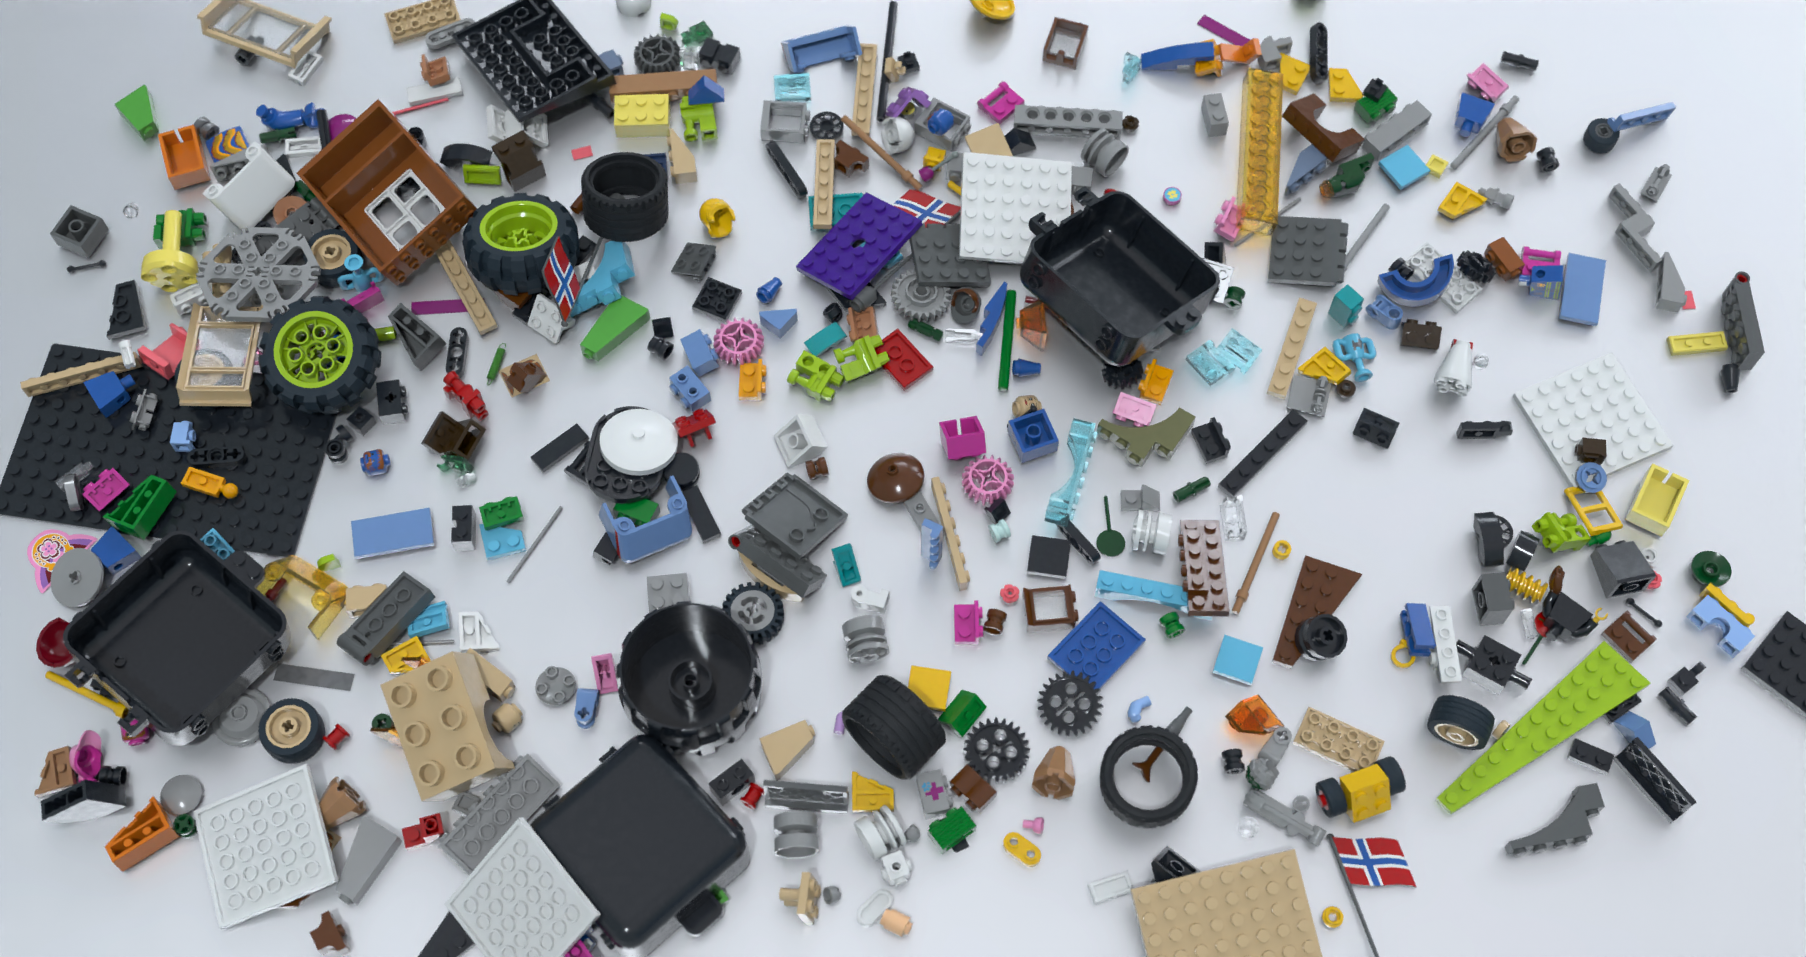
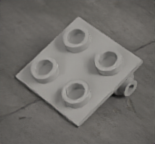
M1294 375L1287 408L1325 417L1331 383H1329L1326 376H1320L1319 379L1315 380Z

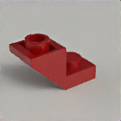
M440 813L419 818L420 824L402 828L406 850L428 845L444 834Z

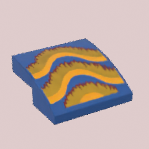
M240 126L223 131L205 142L214 163L250 146Z

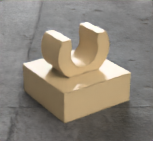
M893 57L886 58L884 73L892 83L898 82L899 75L906 73V67H902L901 61L896 62Z

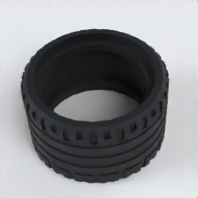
M617 152L594 160L583 171L581 176L583 217L588 228L595 234L612 241L633 242L648 238L665 226L664 224H666L669 214L668 179L665 169L657 161L639 153ZM613 193H618L621 195H635L640 197L631 199H616L610 198L609 196H611Z
M878 675L842 711L843 724L856 743L879 766L899 779H911L946 742L945 730L930 708L907 686L888 675Z
M1153 725L1140 726V728L1134 727L1124 731V734L1118 735L1104 753L1099 778L1101 794L1108 808L1123 822L1126 821L1128 822L1127 824L1135 827H1162L1180 817L1189 806L1198 782L1196 759L1193 757V752L1187 743H1184L1183 739L1174 732L1171 733L1168 729L1159 726L1155 728ZM1142 745H1152L1167 751L1175 758L1182 773V789L1172 803L1163 808L1144 810L1134 807L1122 798L1114 783L1113 770L1119 758L1128 750Z

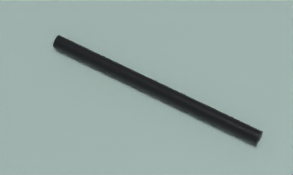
M896 1L889 3L876 117L878 122H883L886 117L890 79L884 71L886 58L892 57L898 9Z

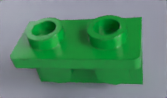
M517 496L506 497L502 501L495 503L488 502L484 506L479 507L486 531L524 520Z

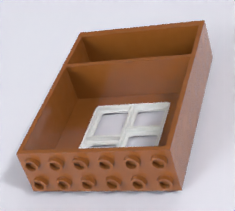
M379 99L297 172V175L379 272L396 286L403 283L411 273L417 270L428 258L432 257L454 234L459 232L467 224L469 218H473L474 211L478 209L401 121ZM412 177L420 186V190L404 203L395 193V190L407 178ZM426 195L431 198L440 210V214L428 225L422 224L411 211V208ZM387 197L403 213V216L388 229L373 214V209ZM407 222H411L417 230V235L405 246L400 245L395 240L394 234Z

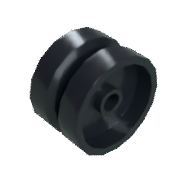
M1321 614L1302 621L1295 632V645L1299 653L1311 661H1322L1341 654L1348 640L1344 624L1337 617L1330 614Z

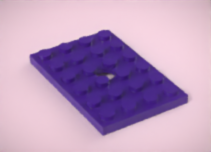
M866 192L796 265V269L822 285L853 300L923 225L922 221ZM857 240H864L866 242L863 247H852L853 243Z

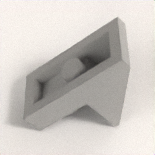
M1143 484L1141 490H1121V511H1160L1159 491Z

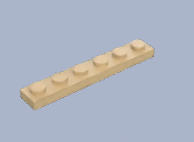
M860 43L862 55L858 56L852 121L870 136L877 44ZM851 131L852 136H857L853 131Z
M817 139L813 229H832L835 139Z
M448 240L435 254L480 335H483L498 328L451 241Z
M1299 297L1267 394L1285 400L1317 306L1316 302Z
M133 352L136 366L126 369L122 355L113 358L108 357L98 362L86 363L83 366L67 368L64 371L48 373L37 378H29L26 381L20 382L21 389L28 397L77 385L111 371L118 374L143 367L142 361L137 353Z
M939 477L931 478V488L941 525L943 526L959 591L967 590L970 576L968 570L965 571L963 567L965 557L963 552H959L958 547L961 546L959 536L954 534L953 529H956L954 518H950L949 515L951 511L950 502L945 500L944 494H946L945 484L940 482Z

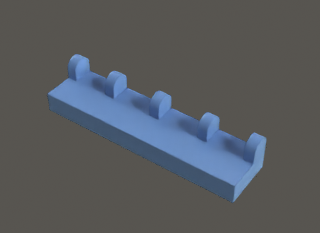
M1673 102L1621 114L1616 120L1611 117L1608 118L1607 122L1612 130L1617 132L1665 120L1676 109V106Z
M925 518L921 526V556L930 560V569H936L942 558L943 526Z

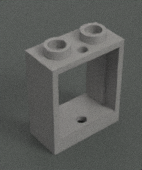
M933 97L929 107L925 108L915 121V133L951 152L955 146H959L962 136L969 132L971 128L970 116ZM937 109L949 110L954 117V123L960 125L951 139L945 135L938 136L932 134L928 129L927 119Z
M764 100L760 128L761 140L804 143L805 136H808L809 125H806V121H810V110H807V103ZM771 115L801 116L800 130L770 129Z

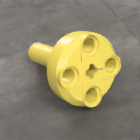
M168 210L164 214L162 250H155L146 254L141 265V279L166 292H176L198 282L196 279V273L199 272L197 260L190 254L180 251L182 214L176 210Z

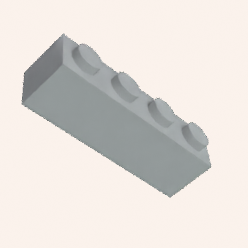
M1418 100L1412 104L1409 103L1400 113L1393 114L1388 122L1381 123L1373 133H1367L1364 137L1365 140L1362 148L1368 154L1372 153L1375 158L1374 160L1377 162L1428 125L1432 113Z

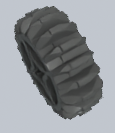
M658 33L656 37L650 34L648 39L644 37L643 42L639 41L638 46H635L633 54L635 65L639 72L643 74L677 71V66H680L682 58L678 43L673 41L671 37L667 38L665 34L660 37Z

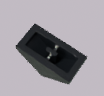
M1013 128L1004 136L1013 156L1036 149V145L1029 132Z

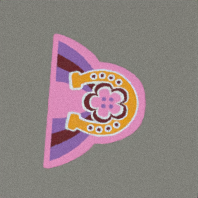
M54 529L45 530L38 534L29 544L27 555L32 566L36 568L35 580L39 591L43 594L51 586L52 570L64 553L75 548L88 549L97 541V538L83 534L68 535L63 531Z

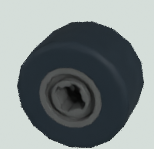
M1597 118L1591 121L1584 133V144L1595 153L1602 154L1611 151L1619 139L1620 131L1614 132L1606 118Z

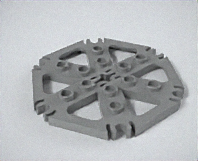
M247 227L248 233H246V230L241 228V235H236L233 231V239H231L228 234L200 262L198 268L203 273H196V279L212 313L214 312L216 316L222 312L220 315L226 321L270 322L269 316L273 319L278 312L283 315L286 313L285 310H290L288 304L300 299L304 300L318 286L319 279L315 275H321V269L305 237L302 234L295 237L296 234L293 229ZM257 235L278 236L279 239L261 257L253 238ZM233 246L243 264L216 263L214 260L226 247ZM299 248L303 250L308 260L305 265H282ZM211 282L235 283L220 298L214 297L208 286ZM275 284L302 285V287L290 299L284 300L281 298ZM257 292L263 308L260 311H239L238 309Z

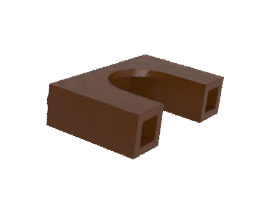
M1315 93L1291 102L1282 117L1332 163L1357 153L1365 140L1357 131L1351 128L1340 133L1332 132L1322 127L1315 120L1319 118L1327 105Z

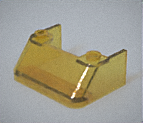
M290 555L268 563L264 567L265 579L256 588L265 596L268 589L276 581L280 580L284 574H287L315 591L311 598V604L319 613L309 624L308 629L315 639L319 640L346 605V588L348 587L300 557Z

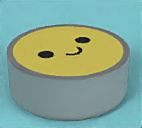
M910 101L899 116L904 119L912 118L916 112L914 103Z

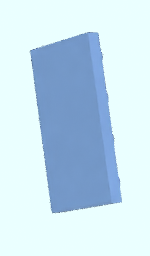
M1573 253L1567 255L1559 319L1597 326L1606 260Z
M430 508L351 521L355 559L435 546Z

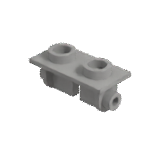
M1664 164L1660 168L1655 167L1640 194L1657 202L1672 176L1670 174V166Z
M144 389L143 395H138L135 405L139 407L137 412H132L130 422L133 423L132 430H134L135 425L139 426L138 429L146 431L150 426L153 414L146 413V410L154 413L158 399L156 394L150 393L147 395V389Z

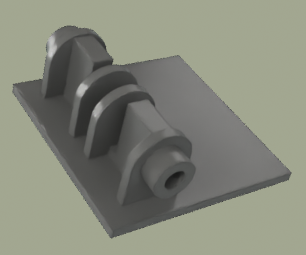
M687 242L671 272L693 275V279L696 282H700L706 274L705 271L709 270L708 267L711 266L713 259L716 257V246Z

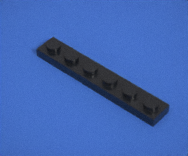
M584 235L579 239L580 254L575 266L585 263L596 247V243ZM547 287L542 288L539 293L531 294L532 297L521 309L516 308L512 312V316L528 326L529 317L537 295L542 294L550 300L553 298Z
M1293 409L1218 484V488L1233 499L1307 424L1308 420Z

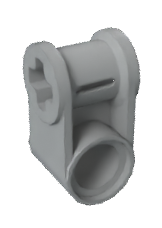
M1286 727L1277 728L1257 757L1268 758L1277 766L1292 739L1291 731ZM1281 736H1283L1284 739L1282 741H1279L1278 739Z

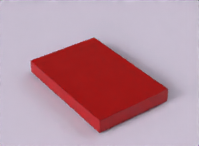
M898 328L882 339V346L874 348L877 355L885 351L887 352L890 361L882 365V367L904 391L934 369L930 362Z

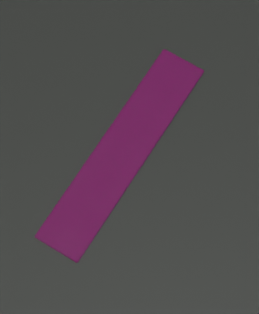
M1205 14L1197 23L1234 45L1243 46L1250 41V39Z
M461 299L411 303V312L415 315L467 312Z

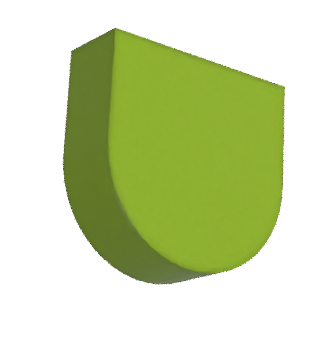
M661 13L660 28L669 31L676 30L678 20L672 15Z
M334 554L321 557L317 561L320 571H329L341 567L340 561Z

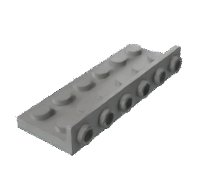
M528 753L525 757L520 755L513 762L515 769L501 774L498 778L500 782L494 788L491 785L483 793L485 798L480 803L476 800L469 807L470 813L466 818L461 816L453 824L456 828L451 833L446 831L438 840L440 842L438 848L442 849L468 875L473 872L518 818L523 817L527 821L560 786Z

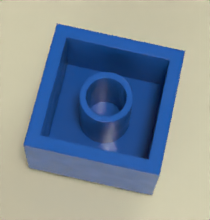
M1045 409L1008 421L1007 431L1021 463L1058 450L1059 440Z

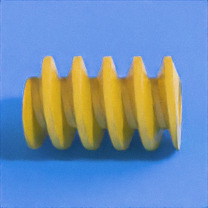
M1510 567L1506 574V578L1509 579L1511 585L1509 592L1511 593L1514 589H1517L1516 596L1523 592L1524 600L1531 596L1532 604L1536 600L1540 602L1548 587V583L1546 582L1540 586L1541 579L1533 582V575L1526 579L1525 571L1518 575L1519 569L1515 568L1511 571Z

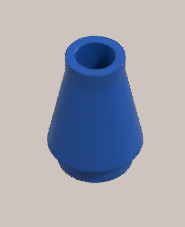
M774 277L759 287L756 293L757 298L763 303L771 302L782 286L781 280Z
M1019 358L1013 361L1012 373L1017 375V377L1040 374L1041 372L1040 363Z

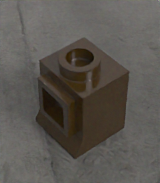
M1582 437L1574 450L1577 461L1584 463L1593 462L1601 465L1607 457L1606 440Z

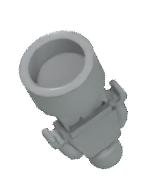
M1484 188L1478 190V194L1487 198L1486 202L1490 203V205H1493L1495 202L1509 210L1514 200L1513 195L1508 193L1502 194L1499 192V188H1489L1487 191Z

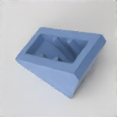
M797 308L759 312L760 324L780 339L798 321Z
M1629 711L1613 722L1629 744L1638 737L1648 749L1656 745L1650 722L1639 715Z

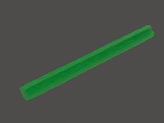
M1007 290L998 382V389L1000 391H1007L1009 385L1017 293L1015 290Z

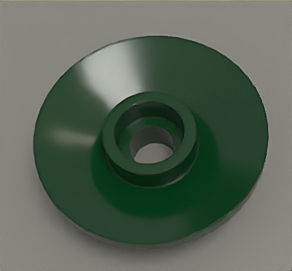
M1702 551L1695 555L1691 562V570L1694 577L1706 586L1710 583L1716 587L1722 586L1731 577L1732 570L1728 560L1717 552Z

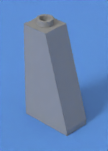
M365 815L361 819L335 889L340 894L339 899L348 905L351 902L356 905L359 904L402 843V840L396 834Z

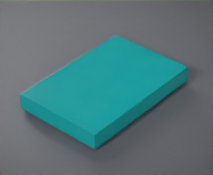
M863 193L833 194L832 228L863 196ZM808 196L810 230H826L813 229L814 196Z

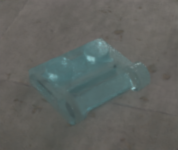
M809 73L774 76L775 101L806 100V102H811Z
M1232 328L1214 353L1218 356L1220 354L1241 370L1240 372L1245 375L1262 352V349ZM1225 347L1228 348V349L1231 350L1233 353H1235L1236 355H1238L1240 358H1242L1243 360H1245V361H1246V364H1245L1244 362H1242L1240 359H1238L1237 357H1235L1233 354H1231L1229 351H1227V350L1224 349V348H1225Z
M1212 340L1207 341L1186 356V361L1209 386L1225 375L1230 374L1236 368L1233 362L1230 363L1221 354ZM1208 351L1220 362L1223 368H1221L1210 357V355L1207 353Z

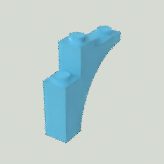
M611 240L605 243L602 261L592 277L583 285L570 315L571 317L601 302L606 306L622 298L619 283L635 276L630 248L625 242Z

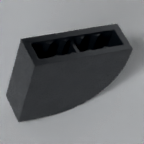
M83 780L42 800V821L73 823L109 815L127 806L125 786Z

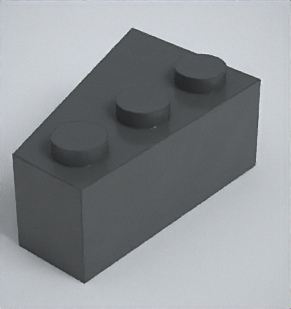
M402 303L388 315L413 364L422 371L446 345L445 341Z

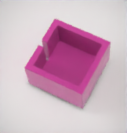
M977 416L960 418L961 435H958L956 419L939 422L941 443L948 460H958L966 456L976 457L986 453L985 433Z

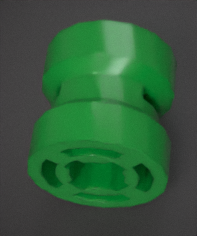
M1170 612L1159 619L1161 626L1165 628V635L1168 639L1175 638L1185 632L1183 624L1179 622L1180 617L1177 612Z

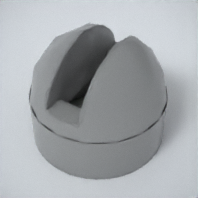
M1297 796L1293 800V807L1298 812H1305L1310 807V801L1305 796ZM1296 802H1307L1305 806L1296 805Z
M914 824L904 832L906 840L908 842H916L920 838V831Z
M829 886L824 888L823 897L827 904L835 903L841 898V892H838V887Z

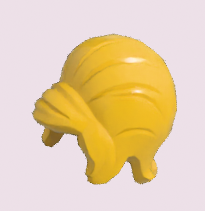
M711 198L700 207V220L708 228V233L712 238L725 237L732 231V221H736L735 214L727 202L722 199Z

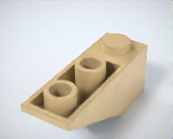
M672 128L669 129L670 136H667V144L672 149V151H668L669 161L673 162V166H670L671 177H675L676 184L698 182L694 155Z

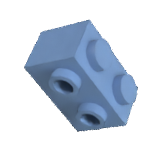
M699 329L680 339L691 366L699 377L719 367L717 362L719 356L716 350L711 348L712 340L708 334H704Z
M688 365L669 377V388L674 395L678 394L681 398L680 402L685 409L689 408L691 412H694L711 401L710 392Z

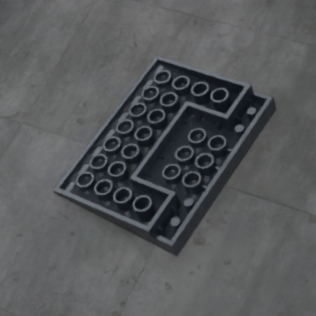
M517 0L451 35L519 123L616 84L611 70L552 0Z

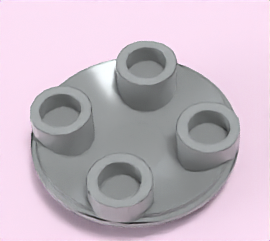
M549 666L536 681L535 690L540 700L550 705L565 703L573 696L576 690L575 677L564 668Z
M178 775L165 783L160 793V802L162 807L170 814H189V812L197 807L204 792L200 783L194 777Z

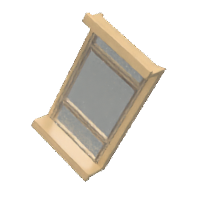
M213 0L197 15V19L201 21L203 35L292 68H296L298 61L326 33H330L329 23L332 21L330 17L324 16L317 24H313L250 0Z
M193 303L176 386L180 406H252L250 385L262 322L226 321L220 315L222 312L216 316L214 312L212 313L209 306H200ZM263 305L260 307H240L238 310L260 311Z

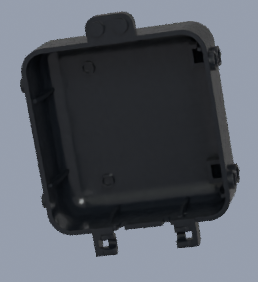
M1084 186L1074 192L1073 195L1077 202L1082 206L1086 205L1083 211L1080 209L1062 220L1059 227L1052 220L1047 222L1044 212H1040L1030 218L1029 229L1036 236L1032 239L1020 268V280L1023 286L1112 366H1127L1173 334L1184 335L1200 323L1203 313L1206 311L1219 286L1220 277L1217 271L1127 193L1111 191L1098 198Z
M179 530L171 532L163 539L156 541L141 559L86 609L75 614L64 630L63 642L77 664L64 676L78 689L84 686L91 678L95 679L129 709V714L125 718H121L117 723L132 737L138 735L148 726L166 743L174 746H183L192 742L196 737L204 735L209 725L273 663L282 660L285 651L291 643V631L283 611L256 589L265 579L264 568L244 551H235L227 559L223 560L194 534ZM83 672L84 675L78 679L77 676ZM136 719L138 722L132 727L130 723Z
M647 734L632 737L618 750L613 746L609 748V751L599 758L601 762L599 766L561 798L555 795L547 803H544L542 807L545 811L530 824L531 828L601 914L593 924L601 932L600 937L610 950L615 949L622 957H646L680 926L691 936L698 937L704 934L723 915L722 905L714 896L745 870L750 859L745 839L746 835L738 820L734 817L730 819L677 761L676 755L669 745H662L655 737Z

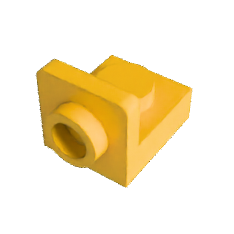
M929 146L926 155L923 157V167L930 166L933 168L945 159L946 150ZM942 166L936 169L935 171L940 172Z

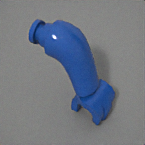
M313 102L307 104L304 110L298 109L293 111H279L275 108H268L266 105H260L256 110V115L261 118V122L266 127L272 130L292 126L297 127L304 124L310 128H318L316 112L324 108L315 109Z

